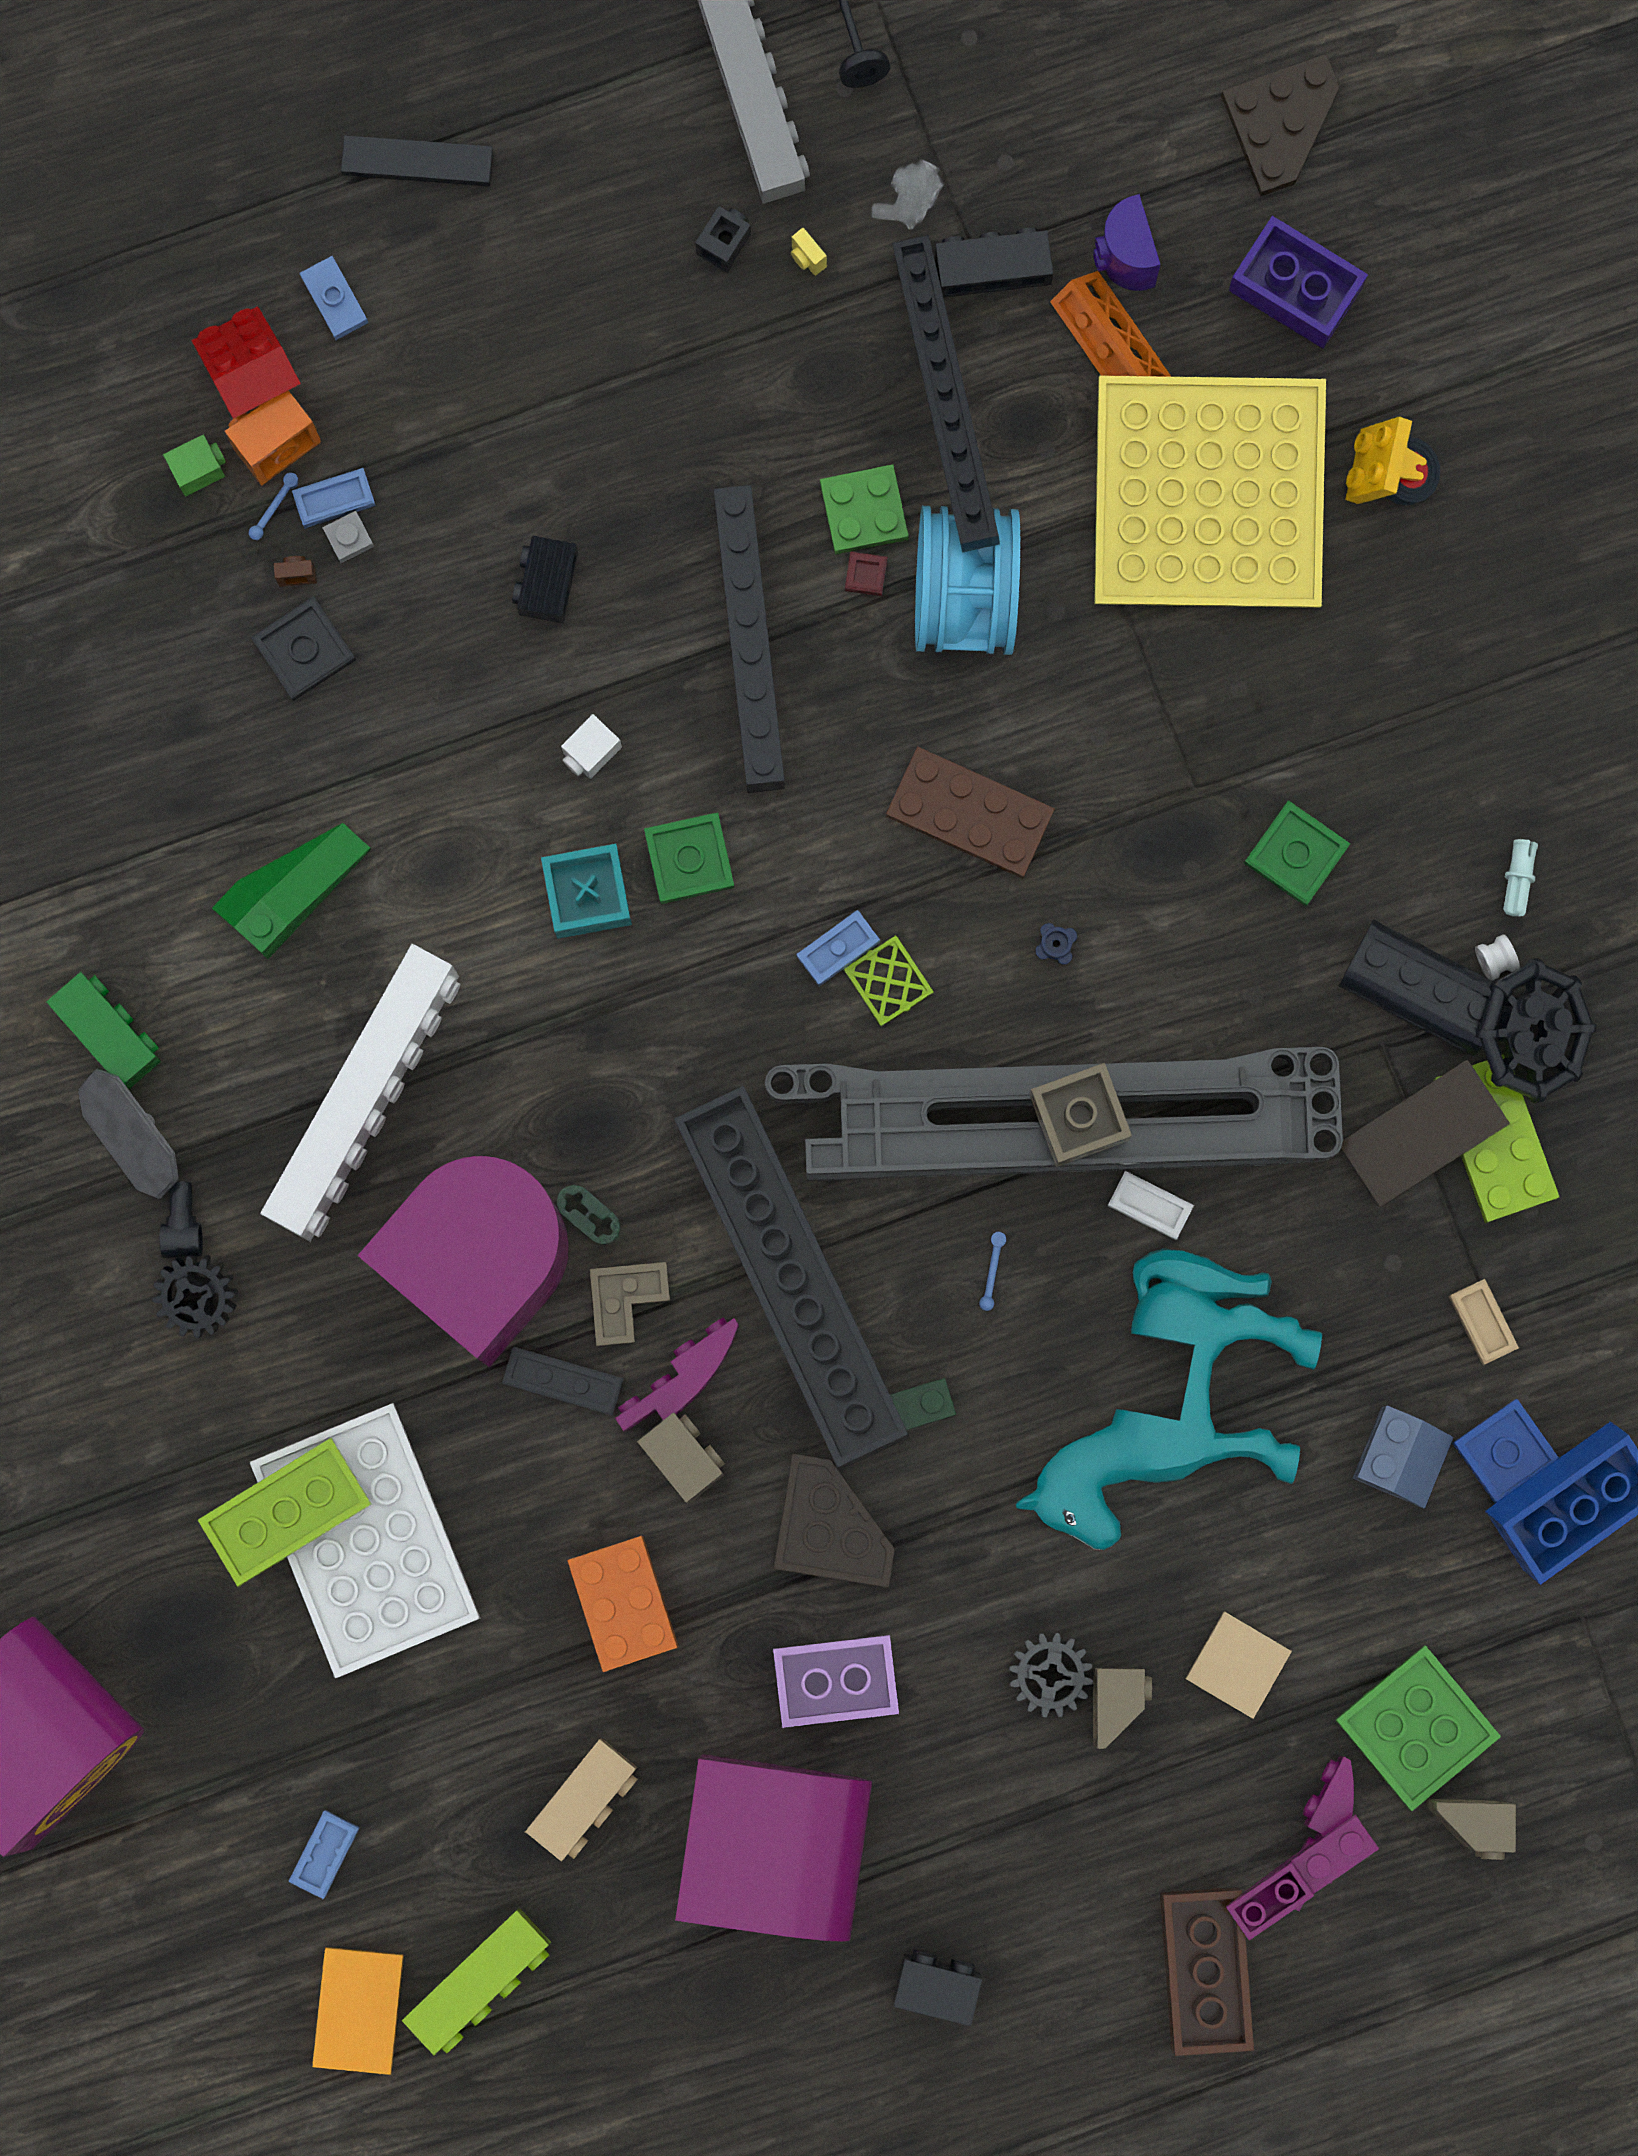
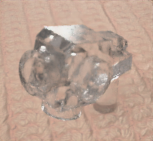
M920 159L918 165L912 163L907 165L906 168L900 166L891 182V187L899 194L895 204L873 203L872 218L900 221L906 224L908 229H914L916 223L922 222L927 210L932 209L942 189L943 181L938 176L940 168Z

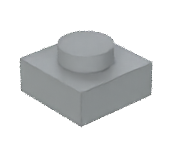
M356 511L322 527L340 563L374 547Z

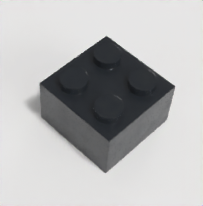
M914 1949L912 1955H903L893 1996V2005L896 2008L971 2026L982 1977L980 1972L975 1971L976 1967H974L973 1963L951 1959V1964L948 1965L937 1962L936 1954Z

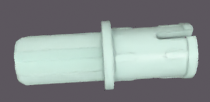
M1516 839L1513 842L1510 870L1505 873L1508 884L1503 908L1504 912L1510 916L1519 917L1525 915L1530 883L1535 882V876L1532 874L1538 844L1531 842L1530 845V840Z

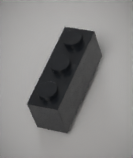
M1030 227L1020 229L1016 234L1003 236L999 232H988L981 234L978 239L964 240V237L953 236L943 239L942 243H936V267L943 298L1047 286L1052 283L1053 269L1047 230L1038 231L1037 228Z

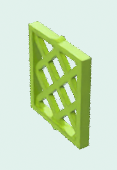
M896 935L874 950H869L866 955L844 968L845 973L881 1027L903 1012H908L911 1007L934 993ZM887 946L893 947L891 960L877 957L878 952ZM898 949L908 963L895 961ZM866 960L871 961L869 974L855 971L856 966ZM876 962L889 965L887 978L873 975ZM894 966L908 969L905 982L892 979ZM912 970L922 985L910 983ZM855 977L867 979L865 992ZM872 980L886 983L883 996L869 993ZM890 984L904 987L901 1000L888 997ZM909 988L922 991L920 997L912 1002L906 1001ZM869 999L882 1001L879 1013ZM887 1002L900 1005L898 1011L890 1016H884Z

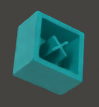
M616 844L541 857L552 922L557 939L632 925Z

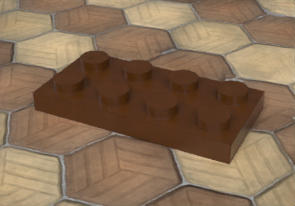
M917 746L886 812V817L1023 879L1055 808Z

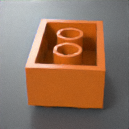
M643 1536L567 1560L603 1672L679 1647Z

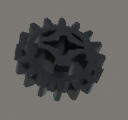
M191 1253L186 1258V1264L182 1258L177 1257L172 1261L173 1268L165 1266L160 1271L165 1279H158L154 1282L153 1286L160 1290L161 1293L155 1295L152 1298V1302L162 1303L163 1307L156 1315L158 1317L167 1315L170 1320L167 1322L166 1328L170 1329L177 1324L180 1326L179 1334L182 1337L190 1329L193 1330L195 1338H200L204 1334L205 1329L210 1335L214 1334L218 1330V1324L224 1326L230 1320L226 1313H232L237 1307L235 1303L229 1301L230 1298L238 1294V1289L228 1288V1283L234 1278L233 1275L223 1276L220 1273L224 1267L222 1262L215 1267L211 1266L210 1255H206L198 1262L195 1253ZM197 1272L207 1276L209 1279L198 1276ZM176 1279L175 1285L178 1290L175 1298L172 1299V1286ZM204 1290L207 1291L200 1299L195 1298L183 1301L189 1296L190 1292L200 1293ZM218 1293L219 1302L217 1309L214 1312L213 1310L215 1309V1306L213 1304L214 1295ZM182 1313L191 1315L193 1319L184 1316Z

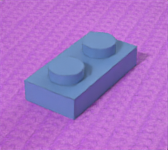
M857 910L797 953L796 957L816 984L821 986L879 944L880 939Z

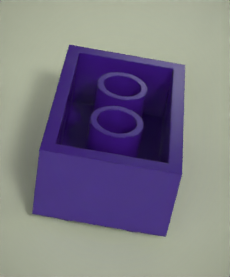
M1272 216L1233 275L1228 291L1324 349L1363 289L1368 274Z

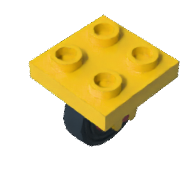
M1396 417L1361 428L1354 443L1356 453L1353 467L1346 479L1348 489L1345 500L1361 504L1385 497L1395 504L1413 505L1425 501L1436 490L1440 480V465L1437 455L1429 444L1419 438L1409 437L1412 421Z

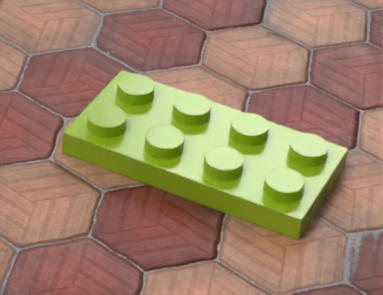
M1487 1060L1472 1065L1510 1122V1125L1461 1156L1485 1223L1559 1198L1523 1095L1504 1086H1495L1491 1081L1492 1072Z
M329 1438L198 1519V1522L237 1587H240L371 1506L372 1503L333 1438Z

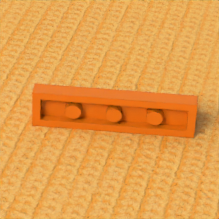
M1095 271L1071 280L1050 301L1101 376L1171 377L1100 272ZM1092 285L1100 299L1093 296L1087 286ZM1109 317L1115 319L1121 329L1115 327ZM1130 347L1138 351L1142 360L1135 357Z

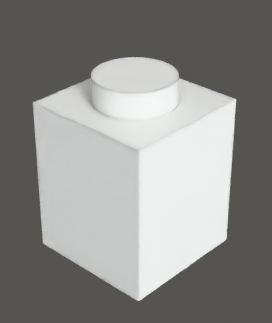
M592 714L561 746L563 754L566 756L562 761L577 776L583 772L591 779L622 748L621 741Z

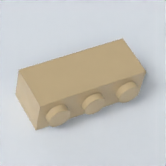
M599 1739L525 1832L561 1862L567 1855L574 1859L588 1842L583 1835L589 1827L594 1824L599 1828L613 1811L608 1804L618 1793L624 1797L638 1780L632 1775L638 1767L605 1740Z

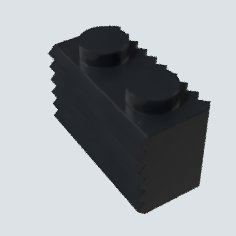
M532 536L530 546L523 545L520 557V567L525 568L523 582L516 581L512 597V604L518 605L517 610L520 616L564 624L578 557V549L575 543Z

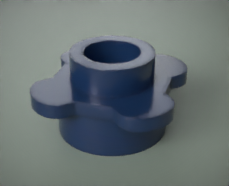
M1052 923L1044 924L1040 929L1042 935L1041 943L1035 950L1037 957L1041 960L1047 958L1055 959L1061 965L1068 964L1072 960L1070 952L1072 943L1077 940L1076 931L1072 928L1055 927ZM1055 940L1060 942L1059 947L1053 946Z

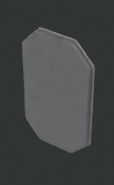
M96 1069L78 1091L84 1119L134 1187L145 1194L159 1199L162 1198L179 1180L175 1152L154 1125V1118L150 1114L145 1113L119 1076Z

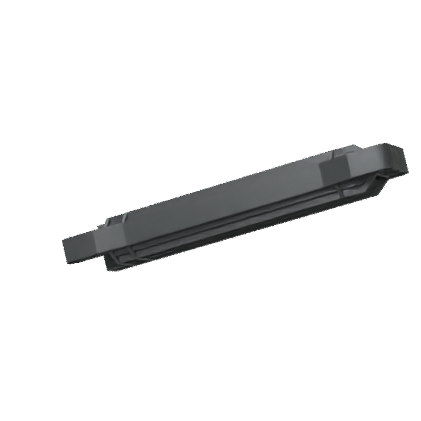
M1326 1047L1274 1048L1225 1060L1105 1064L1120 1104L1246 1100L1252 1106L1253 1113L1249 1115L1126 1119L1132 1134L1129 1141L1058 1167L1055 1166L1039 1122L935 1125L928 1120L927 1115L934 1110L1033 1107L1029 1096L1031 1089L1099 1064L873 1071L834 1064H799L776 1066L768 1072L765 1079L767 1095L771 1100L780 1104L822 1103L829 1101L833 1097H840L842 1138L805 1139L807 1181L1283 1165L1330 1160L1339 1152L1343 1142L1339 1061L1336 1054ZM1314 1057L1325 1059L1329 1064V1073L1323 1076L1313 1073L1310 1068V1060ZM1277 1058L1288 1061L1291 1067L1290 1075L1286 1077L1277 1076L1272 1071V1061ZM817 1074H825L831 1079L832 1086L826 1092H816L810 1087L812 1077ZM785 1075L791 1078L794 1083L791 1091L786 1094H778L772 1089V1081L777 1076ZM1316 1095L1327 1097L1331 1103L1330 1112L1326 1114L1316 1112L1312 1107V1098ZM1325 1133L1330 1136L1333 1142L1330 1152L1317 1150L1313 1142L1316 1134Z

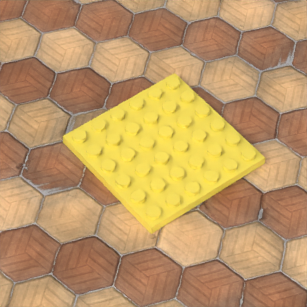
M1099 376L1094 604L1320 608L1322 606L1326 379Z

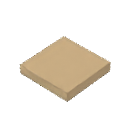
M1223 1612L1185 1679L1254 1719L1292 1651L1230 1614Z

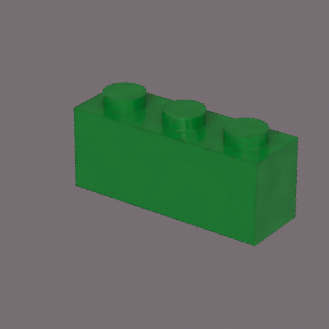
M80 972L47 1000L46 1003L108 1073L119 1076L129 1090L161 1062L155 1055L159 1047L145 1031L138 1035L130 1026L134 1021L133 1017L120 1003L115 1007L111 1005L105 998L110 991L95 975L89 979Z

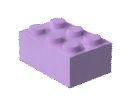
M890 1635L773 1649L782 1728L899 1714Z

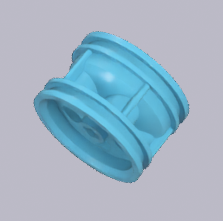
M922 505L916 568V651L924 652L926 644L934 645L935 652H942V650L986 651V654H993L995 647H1002L1004 655H1012L1017 627L1020 580V517L1018 509H1009L1008 516H1000L999 508H993L1000 540L999 545L962 552L954 514H948L947 506H941L940 513H931L930 506Z

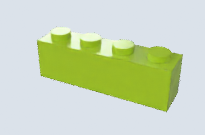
M519 1908L419 2003L402 2022L433 2055L441 2048L447 2054L464 2038L459 2031L469 2021L476 2026L492 2011L488 2003L498 1993L505 1998L521 1983L516 1976L528 1966L534 1971L549 1956L545 1948L551 1941Z

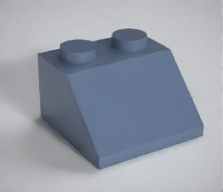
M1390 1406L1381 1407L1352 1479L1424 1509L1453 1437L1427 1422Z

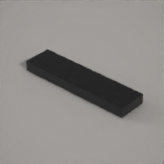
M344 135L341 173L344 176L490 187L493 147Z

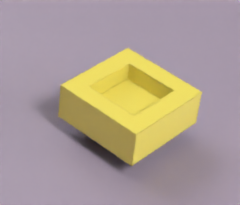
M804 228L792 236L793 250L791 255L800 268L803 270L809 268L816 276L827 267V255Z

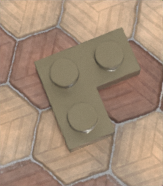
M667 1262L590 1269L596 1346L635 1343L632 1305L670 1301Z

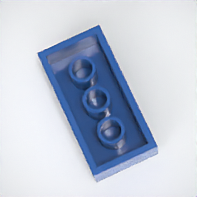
M1612 1422L1607 1423L1485 1511L1522 1570L1540 1585L1638 1515V1449L1630 1436Z

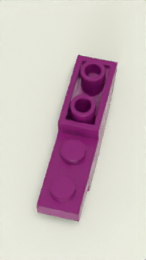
M723 1317L705 1329L708 1336L695 1344L690 1339L674 1350L673 1353L676 1358L670 1362L679 1375L672 1379L669 1373L650 1386L653 1392L647 1397L640 1400L636 1395L618 1407L621 1414L615 1419L622 1430L627 1432L656 1411L663 1420L673 1412L678 1415L698 1397L713 1379L733 1345L739 1329L736 1320L733 1318L727 1322Z
M1339 1755L1337 1761L1330 1759L1320 1778L1325 1784L1319 1796L1312 1794L1303 1810L1302 1815L1307 1817L1304 1825L1317 1831L1314 1839L1308 1836L1301 1850L1320 1836H1325L1353 1815L1354 1780L1351 1760ZM1303 1904L1297 1907L1295 1910L1300 1912Z
M1355 1814L1325 1836H1320L1279 1865L1227 1905L1226 1908L1247 1939L1251 1940L1311 1899L1314 1893L1379 1850V1847Z

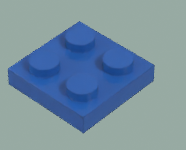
M1514 1399L1452 1443L1495 1504L1559 1459L1518 1399Z

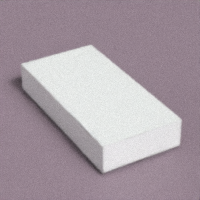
M1127 1171L1124 1172L1108 1204V1207L1174 1240H1177L1194 1206Z

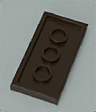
M1467 1059L1345 1138L1341 1148L1378 1205L1383 1207L1510 1125V1122Z

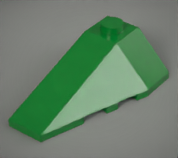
M341 823L239 879L212 909L265 958L269 959L363 859L371 848L344 823Z

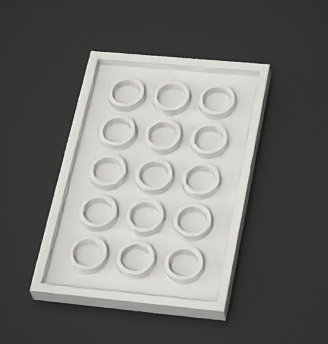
M394 1403L250 1462L256 1480L260 1482L329 1438H333L372 1503L371 1506L287 1557L335 1678H339L480 1619Z

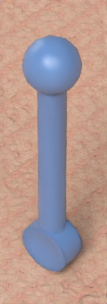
M287 473L284 476L283 487L258 524L249 529L250 538L253 540L262 538L263 528L288 491L298 486L299 480L296 474Z
M995 1232L991 1237L993 1251L984 1297L979 1301L980 1308L985 1311H989L994 1307L992 1293L1001 1247L1006 1242V1236L1002 1232Z

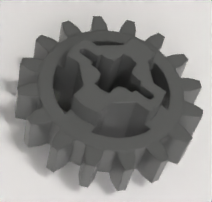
M1042 1633L1038 1636L1039 1644L1034 1645L1028 1639L1024 1641L1028 1650L1025 1654L1015 1651L1014 1655L1020 1660L1019 1666H1009L1010 1671L1017 1673V1679L1009 1682L1010 1687H1020L1021 1692L1015 1698L1017 1701L1027 1698L1029 1700L1027 1706L1029 1712L1040 1706L1042 1717H1047L1050 1709H1055L1057 1716L1062 1717L1063 1706L1067 1705L1075 1711L1077 1706L1074 1699L1076 1697L1087 1699L1088 1695L1081 1689L1083 1685L1093 1684V1680L1084 1677V1671H1088L1093 1667L1091 1663H1082L1080 1660L1086 1654L1085 1649L1076 1652L1072 1650L1075 1642L1074 1639L1070 1638L1065 1644H1061L1060 1634L1055 1633L1052 1642H1047L1045 1635ZM1047 1649L1046 1659L1037 1665L1027 1664L1034 1654ZM1062 1651L1072 1659L1076 1672L1067 1671L1062 1664ZM1049 1664H1055V1671L1061 1673V1675L1069 1676V1679L1054 1680L1052 1686H1046V1679L1032 1672L1048 1670ZM1025 1678L1036 1681L1041 1688L1040 1699L1029 1691ZM1065 1685L1074 1686L1073 1690L1066 1697L1054 1701L1056 1691Z

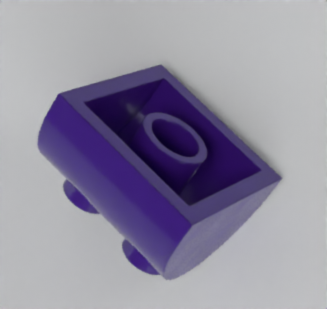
M1140 194L1120 201L1111 210L1106 220L1104 235L1095 238L1096 249L1093 250L1097 271L1104 270L1115 284L1133 291L1155 288L1160 269V261Z

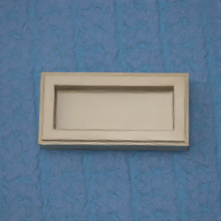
M1485 1279L1449 1296L1482 1365L1519 1348Z

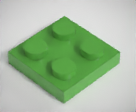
M893 464L820 479V487L835 555L908 540L909 536Z

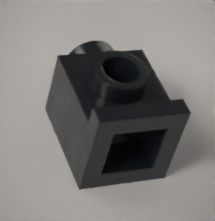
M718 206L695 242L696 254L728 273L732 268V263L751 235V225L748 223V218L733 208L727 211ZM728 235L732 238V241L727 245L719 240L720 237Z

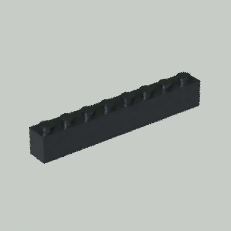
M751 485L714 489L747 793L785 789L752 488Z

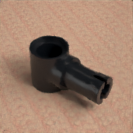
M177 1181L169 1189L170 1216L166 1217V1224H161L160 1226L162 1258L187 1257L191 1253H195L196 1257L202 1256V1226L200 1222H196V1216L192 1214V1183Z

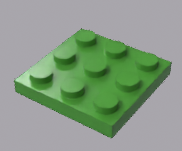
M1423 1645L1335 1719L1411 1812L1501 1737L1426 1645Z

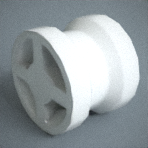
M1504 934L1496 937L1495 942L1490 945L1481 944L1475 947L1478 962L1485 976L1491 981L1498 979L1500 973L1506 970L1513 972L1520 968L1516 952Z

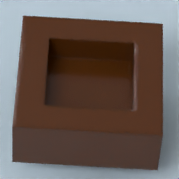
M289 556L283 558L282 563H274V575L279 587L317 584L316 568L312 560H306L303 556Z

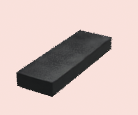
M513 1347L502 1384L613 1416L624 1378Z

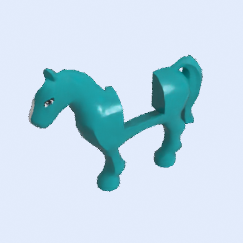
M1167 1248L1150 1252L1137 1260L1133 1268V1280L1139 1302L1135 1309L1131 1334L1194 1346L1180 1421L1116 1409L1110 1426L1090 1436L1080 1438L1060 1449L1043 1468L1042 1473L1038 1477L1037 1489L1019 1500L1016 1508L1034 1510L1041 1520L1053 1529L1067 1533L1093 1549L1105 1550L1119 1541L1121 1526L1119 1520L1105 1503L1102 1493V1487L1128 1480L1153 1483L1178 1481L1207 1464L1239 1456L1251 1457L1263 1462L1272 1469L1278 1480L1292 1484L1298 1468L1300 1445L1291 1443L1279 1444L1271 1431L1261 1428L1242 1433H1217L1210 1417V1382L1213 1363L1227 1345L1237 1340L1257 1339L1267 1341L1289 1352L1299 1366L1314 1370L1317 1365L1322 1341L1321 1332L1302 1329L1298 1319L1292 1316H1271L1249 1303L1239 1304L1231 1309L1220 1307L1215 1303V1301L1229 1298H1262L1269 1296L1272 1282L1271 1276L1268 1273L1261 1272L1254 1275H1241L1222 1267L1207 1257ZM1158 1278L1162 1281L1149 1288L1151 1279Z

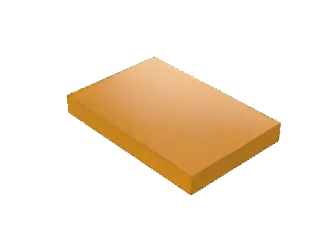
M332 1947L325 1948L312 2067L391 2075L404 1954Z

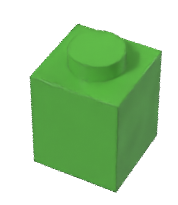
M204 434L163 454L185 497L225 477L220 465L226 463L217 443L209 445Z

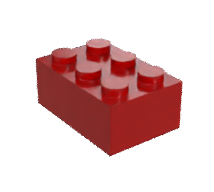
M258 306L253 309L247 308L238 311L232 316V320L220 326L207 327L199 333L197 338L191 340L233 419L301 384L281 344Z

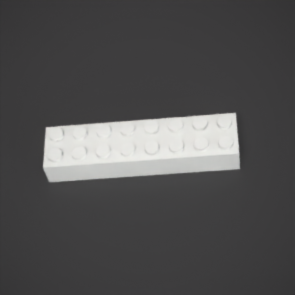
M411 944L260 1214L311 1242L314 1235L317 1237L322 1235L330 1217L326 1216V1213L332 1202L338 1204L343 1198L349 1185L344 1182L352 1168L357 1170L367 1154V1150L363 1147L369 1136L376 1137L386 1120V1117L382 1115L389 1101L394 1104L399 1098L405 1083L401 1082V1079L408 1068L413 1070L423 1054V1050L419 1048L426 1035L430 1037L434 1035L442 1020V1017L438 1015L445 1002L450 1004L460 988V983L457 982L459 975L453 965Z

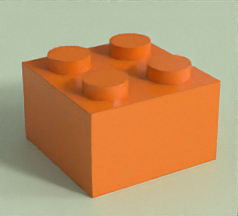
M289 390L259 405L249 414L245 412L232 419L229 423V428L225 430L233 449L261 486L321 443L312 420Z

